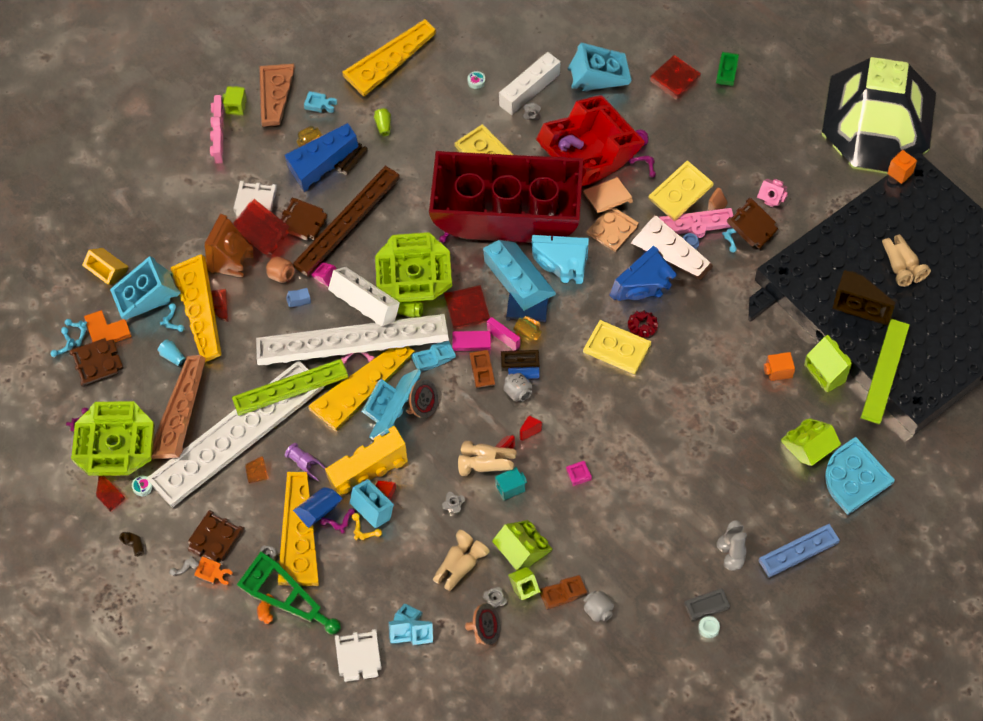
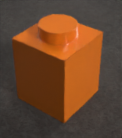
M902 150L891 160L887 174L902 184L913 174L917 160Z
M791 352L768 355L767 361L764 363V371L766 375H769L770 381L793 378L795 366Z

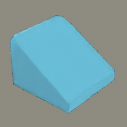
M404 603L396 612L393 621L419 620L422 612Z

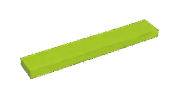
M891 319L862 411V419L877 424L881 423L909 324Z
M342 359L232 396V400L237 414L240 416L348 378V373Z

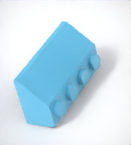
M497 240L483 248L484 262L506 290L511 293L523 311L556 295L552 287L515 242Z

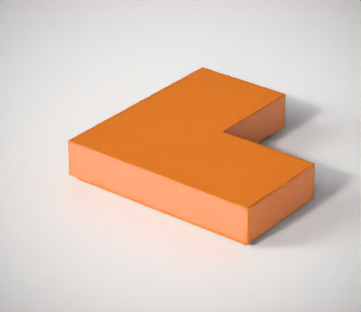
M102 310L84 316L92 342L106 338V341L113 339L114 343L132 337L125 319L107 325Z

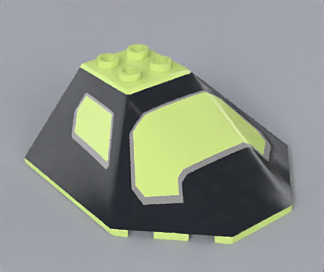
M871 57L830 76L822 135L833 143V147L841 156L844 155L849 161L848 164L853 169L887 174L891 160L902 150L912 157L919 152L925 154L929 151L936 92L909 63Z

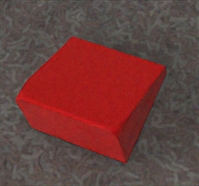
M532 416L527 417L520 428V440L523 441L539 433L542 430V422Z
M515 436L504 437L495 447L513 449L515 447Z
M378 480L376 487L391 500L396 490V483Z

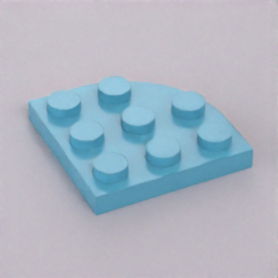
M854 437L833 453L825 473L829 493L847 515L894 484L895 481L857 437Z

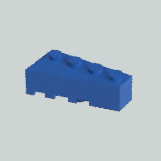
M347 123L285 154L287 166L303 192L309 189L308 186L313 182H318L324 173L330 172L334 169V165L339 161L342 162L348 154L359 147L357 136Z

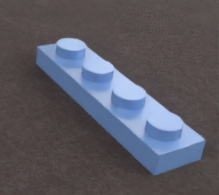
M827 524L760 557L759 563L770 578L838 544L840 540L830 524Z

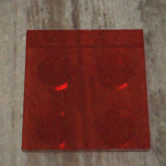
M673 55L650 76V81L677 99L701 73Z
M481 285L444 293L453 328L490 319Z

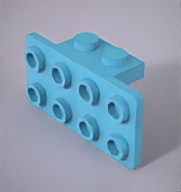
M416 369L402 376L396 388L382 379L377 382L361 411L376 422L369 436L370 439L373 440L378 435L383 436L390 433L389 428L395 425L396 418L402 414L404 410L402 407L409 400L412 387L420 380L421 370Z

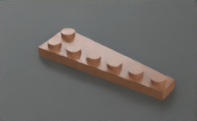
M202 355L187 356L153 439L152 459L179 458L183 452V443L206 360Z

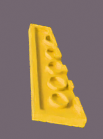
M424 19L344 70L343 76L365 97L436 34V29Z
M200 254L174 265L170 269L173 273L175 284L181 292L179 296L186 308L185 313L189 317L190 328L194 334L199 354L207 362L222 356L206 259L205 256Z
M409 346L387 349L308 406L309 410L337 432L367 402L377 382L381 379L388 382L412 358V354L415 351Z
M287 472L279 565L300 586H319L313 525L308 528L293 511L310 497L307 472ZM278 574V585L290 586Z

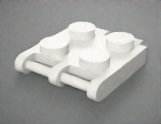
M240 181L233 209L234 213H236V218L249 220L250 215H252V220L266 221V217L271 215L277 185L245 183V181Z
M373 629L372 632L360 634L353 632V635L339 637V635H335L339 674L344 676L345 682L360 680L359 673H363L364 679L378 677L377 670H381L376 629ZM373 636V638H367V639H361V640L358 639V638H362V637ZM354 639V641L340 643L343 640Z

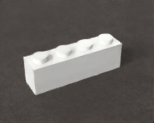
M549 52L544 54L499 92V106L513 115L560 75V61Z
M347 267L333 270L328 290L334 293L336 297L343 299L350 306L361 311L363 315L374 320L378 325L384 326L395 322L400 302Z

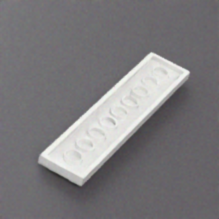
M445 314L400 319L384 326L369 323L256 338L257 364L288 363L295 360L326 358L334 355H347L357 352L365 353L373 350L403 348L412 345L420 346L427 343L449 341Z
M298 360L270 383L307 371L308 369ZM324 386L238 416L235 409L187 446L179 458L169 460L147 477V480L173 508L324 389Z

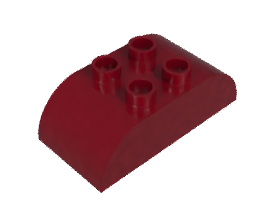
M436 151L429 216L433 223L444 232L464 239L532 242V235L551 236V240H553V236L567 237L579 225L583 158Z

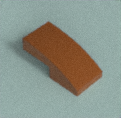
M483 350L469 353L476 388L495 385L489 351Z
M580 575L562 579L559 584L540 589V595L546 610L569 603L587 594Z

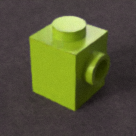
M227 86L226 93H223L222 103L224 104L226 114H244L247 101L245 88Z
M527 567L508 575L514 593L521 600L540 593L536 578Z

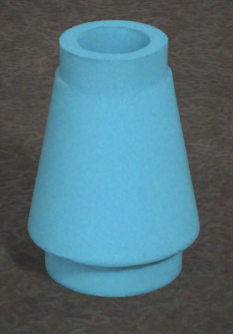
M167 339L158 347L159 355L178 367L185 362L186 358L173 341Z

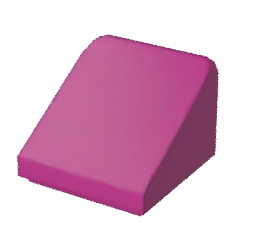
M322 262L311 275L329 287L333 270H336L335 265Z

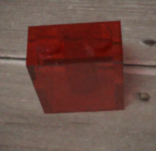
M255 199L249 202L233 222V225L244 239L266 256L268 253L273 254L278 247L276 243L279 239L284 240L289 233L287 229L290 227Z

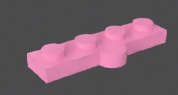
M214 95V103H211V112L214 113V117H211L213 131L210 132V138L213 146H210L211 157L214 156L215 163H223L224 105L221 95Z
M732 208L682 214L676 221H673L669 216L659 218L677 234L693 233L698 238H701L708 230L732 228L727 223V219L733 217Z

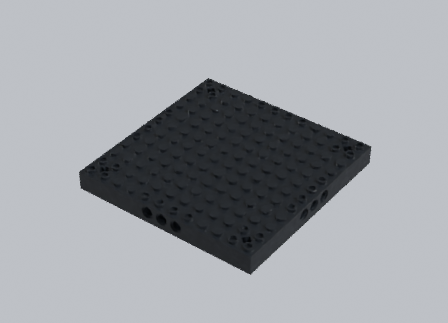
M920 152L913 156L917 160L913 174L901 184L890 175L885 176L758 267L755 281L761 287H764L776 299V302L818 343L827 335L837 342L839 349L851 360L852 364L849 373L867 391H869L888 326L832 309L844 270L863 275L896 303L891 319L909 324V329L885 409L913 436L983 382V209ZM899 234L919 258V265L926 264L931 270L930 274L918 283L912 281L909 286L905 287L897 284V274L893 272L888 254L882 244V240L890 238L895 245L894 237Z

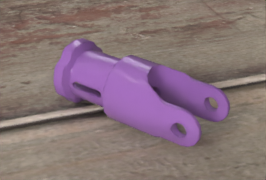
M297 443L291 444L285 452L284 456L286 458H291L297 463V467L307 472L311 478L319 481L310 473V467L314 464H319L325 469L324 464L310 453L302 451Z

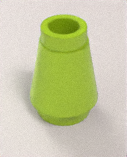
M388 109L376 110L374 120L380 136L390 135L391 113H389Z
M419 301L400 302L397 314L411 318L422 317L423 303Z

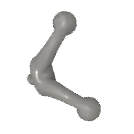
M190 556L180 570L171 568L169 573L172 576L182 574L190 566L196 569L199 563L193 556Z

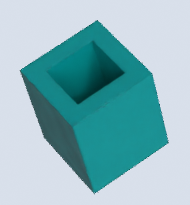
M517 467L495 476V486L504 501L525 492L527 480L523 472L519 473Z

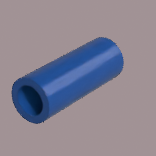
M539 367L508 368V375L522 373L527 379H539Z

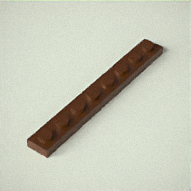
M385 165L294 261L293 267L308 277L400 179V174Z

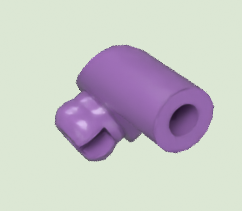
M568 135L559 141V147L563 151H567V148H570L571 145L581 149L584 142L573 135Z

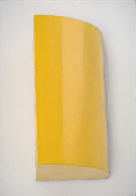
M104 248L89 249L82 266L108 285L116 283L129 269L126 264Z

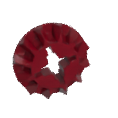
M645 309L641 312L636 311L633 315H630L628 320L629 331L642 338L652 336L658 328L657 317L653 316L652 312H646ZM644 320H647L646 325L643 324L639 327L640 321L643 322Z

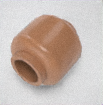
M273 257L266 265L267 276L277 282L285 283L294 275L293 263L282 257Z

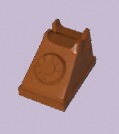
M220 213L205 241L207 271L213 274L217 272L242 278L244 276V273L241 272L243 271L242 263L246 258H253V247L244 239L233 223L227 219V216Z

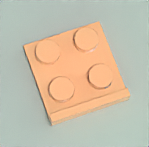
M618 177L583 190V194L597 213L625 202L633 203L632 196Z
M613 207L605 210L586 231V234L614 252H617L639 227V222Z

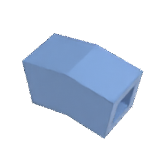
M307 288L288 291L286 300L289 307H298L311 303Z

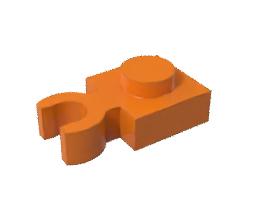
M201 557L194 576L213 584L217 578L221 584L229 585V582L223 580V576L225 574L233 575V572L229 569L220 570V563Z

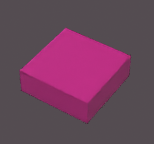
M585 461L566 466L567 474L573 486L592 479Z

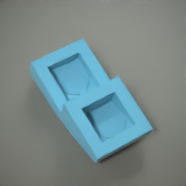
M449 341L433 344L429 350L412 354V360L416 368L421 370V372L443 365L456 357Z
M419 620L389 621V641L391 644L411 641L413 645L432 643L433 624L432 622Z

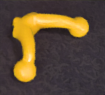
M354 513L352 515V519L356 521V528L353 531L355 540L358 538L364 540L374 535L377 537L382 535L380 529L362 533L360 531L359 514Z

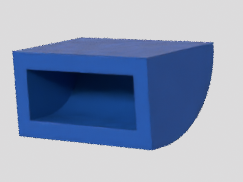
M321 488L293 511L310 528L332 511L342 498L330 488Z

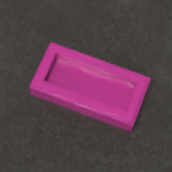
M490 317L487 321V331H490L493 336L514 351L520 348V337L493 317Z
M452 331V348L454 351H491L490 331Z

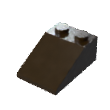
M844 270L832 309L888 326L896 303L863 275Z

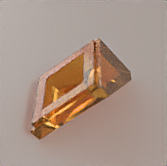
M263 456L245 465L248 483L268 479Z

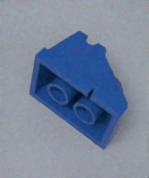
M653 245L615 279L609 296L619 301L629 299L641 300L650 296L659 298L663 295L661 292L662 288L668 290L672 286L669 278L673 280L676 277V273L659 254V249Z

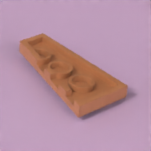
M295 64L260 66L262 127L280 125Z

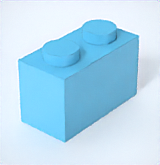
M369 479L354 486L352 489L350 504L374 528L381 526L391 519L394 504Z

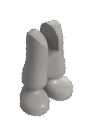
M737 520L732 521L728 525L726 533L717 541V548L724 553H729L724 558V566L731 571L739 570L744 565L747 551L745 546L747 534L742 532L744 526Z

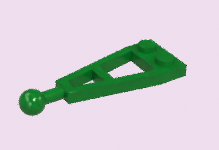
M263 552L258 554L236 584L237 587L253 598L309 622H312L313 619L317 620L325 626L328 634L335 635L341 629L339 620L335 618L329 619L319 612L321 607L276 561ZM273 570L293 588V591L284 603L258 592ZM298 594L312 607L309 614L291 606Z

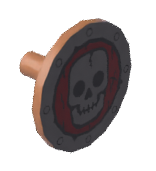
M419 380L414 384L407 401L409 405L405 411L408 414L414 413L419 418H428L436 411L438 392L431 381Z
M483 603L476 608L473 622H467L465 628L467 631L474 630L476 644L492 645L500 635V618L496 609L491 604Z

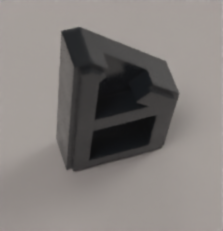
M764 287L749 297L748 320L750 322L776 302V299Z

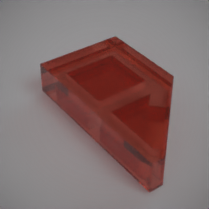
M226 289L212 290L215 315L225 322H229Z
M98 476L96 497L110 512L124 501L125 497L105 476Z

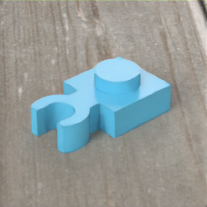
M309 91L304 103V109L322 112L323 109H326L327 112L334 113V106L330 105H337V99H326L325 94Z

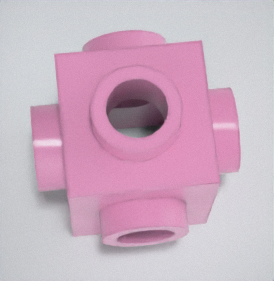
M767 178L763 181L757 198L764 200V203L769 206H778L781 202L784 203L787 198V186L783 185L784 182L778 179H773L772 181Z

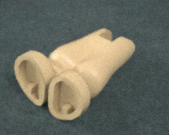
M900 234L894 237L895 245L890 238L882 240L893 272L897 274L896 282L899 286H909L912 281L918 283L930 274L929 266L926 264L919 265V258Z
M466 440L461 446L462 455L458 458L459 473L461 476H468L472 468L477 472L513 470L514 463L507 459H515L517 451L487 444L475 445L472 441Z
M459 530L456 533L458 546H453L449 550L444 562L433 578L436 583L440 584L449 572L452 573L444 587L448 591H451L476 565L478 558L486 557L490 552L480 541L474 542L472 537L463 530ZM471 548L470 552L464 555L466 551Z

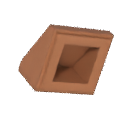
M719 187L716 188L709 199L708 211L725 209L728 202Z

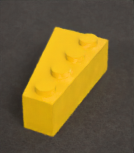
M395 425L389 428L390 433L383 437L378 435L373 438L374 442L367 447L362 445L356 449L353 456L346 455L325 468L327 479L336 493L339 495L347 494L354 486L363 481L382 477L388 471L400 468L408 462L405 442Z

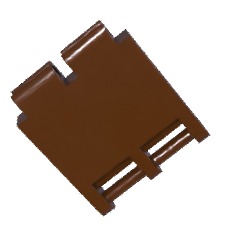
M292 197L288 208L282 212L283 216L279 222H276L274 227L306 241L309 238L314 240L320 231L319 228L323 226L328 216L324 213L323 208Z
M748 198L746 204L742 208L739 207L733 217L727 219V223L752 247L755 245L758 249L778 231V228L774 225L776 221L752 198Z
M106 338L69 351L76 364L75 370L79 372L81 386L117 375L118 370L124 368L120 356H112L118 353L113 339L106 341ZM77 354L80 358L81 364L78 361ZM83 369H84V372H85V375H86V378H87V379H85V377H84V375H83V372H82Z
M209 510L189 538L188 543L190 545L188 551L198 557L203 555V557L215 562L219 560L223 562L242 534L244 527H237L230 523L228 519H222Z

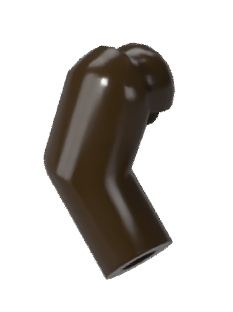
M122 532L120 534V542L133 547L136 557L144 555L140 536L131 532Z

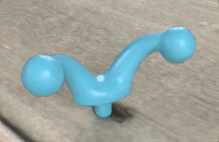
M733 228L722 233L724 238L731 243L729 248L731 252L737 250L731 237L733 233H736Z
M171 303L169 305L171 312L168 316L163 317L160 325L183 332L185 329L183 325L169 323L176 309V305Z
M66 319V326L80 328V337L75 341L76 346L80 347L87 331V322L80 320L78 323H73L71 319Z
M67 327L61 329L62 334H64L67 340L66 346L60 350H52L50 353L52 357L69 351L76 345L74 339L69 337Z

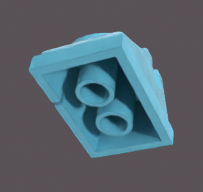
M585 43L579 44L578 51L568 66V71H571L573 76V84L571 85L573 89L582 87V91L588 92L593 89L629 85L632 81L625 53L609 51V49Z
M532 235V257L544 270L558 276L562 283H568L569 280L574 279L576 284H582L586 260H588L589 238L553 236V240H551V236Z
M149 256L110 289L122 319L127 320L159 306L167 305L171 302L170 298L181 294L171 277L173 273L157 263L155 258Z

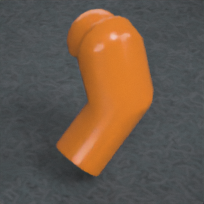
M261 601L257 607L258 619L265 624H269L273 620V615L269 613L271 605Z

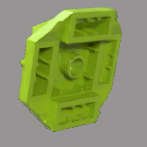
M430 232L392 235L375 255L376 287L398 302L435 300L452 287L450 251L436 240Z
M134 401L94 402L90 409L75 423L71 459L88 476L130 475L152 460L154 422Z

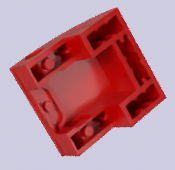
M603 95L576 101L569 117L543 123L536 137L538 143L551 157L583 158L582 186L602 180L620 169L645 143ZM568 135H573L582 140L584 145L581 149L571 145L570 148H567V151H563L559 147V141Z

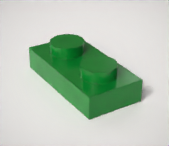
M721 53L716 79L717 84L734 85L739 54Z

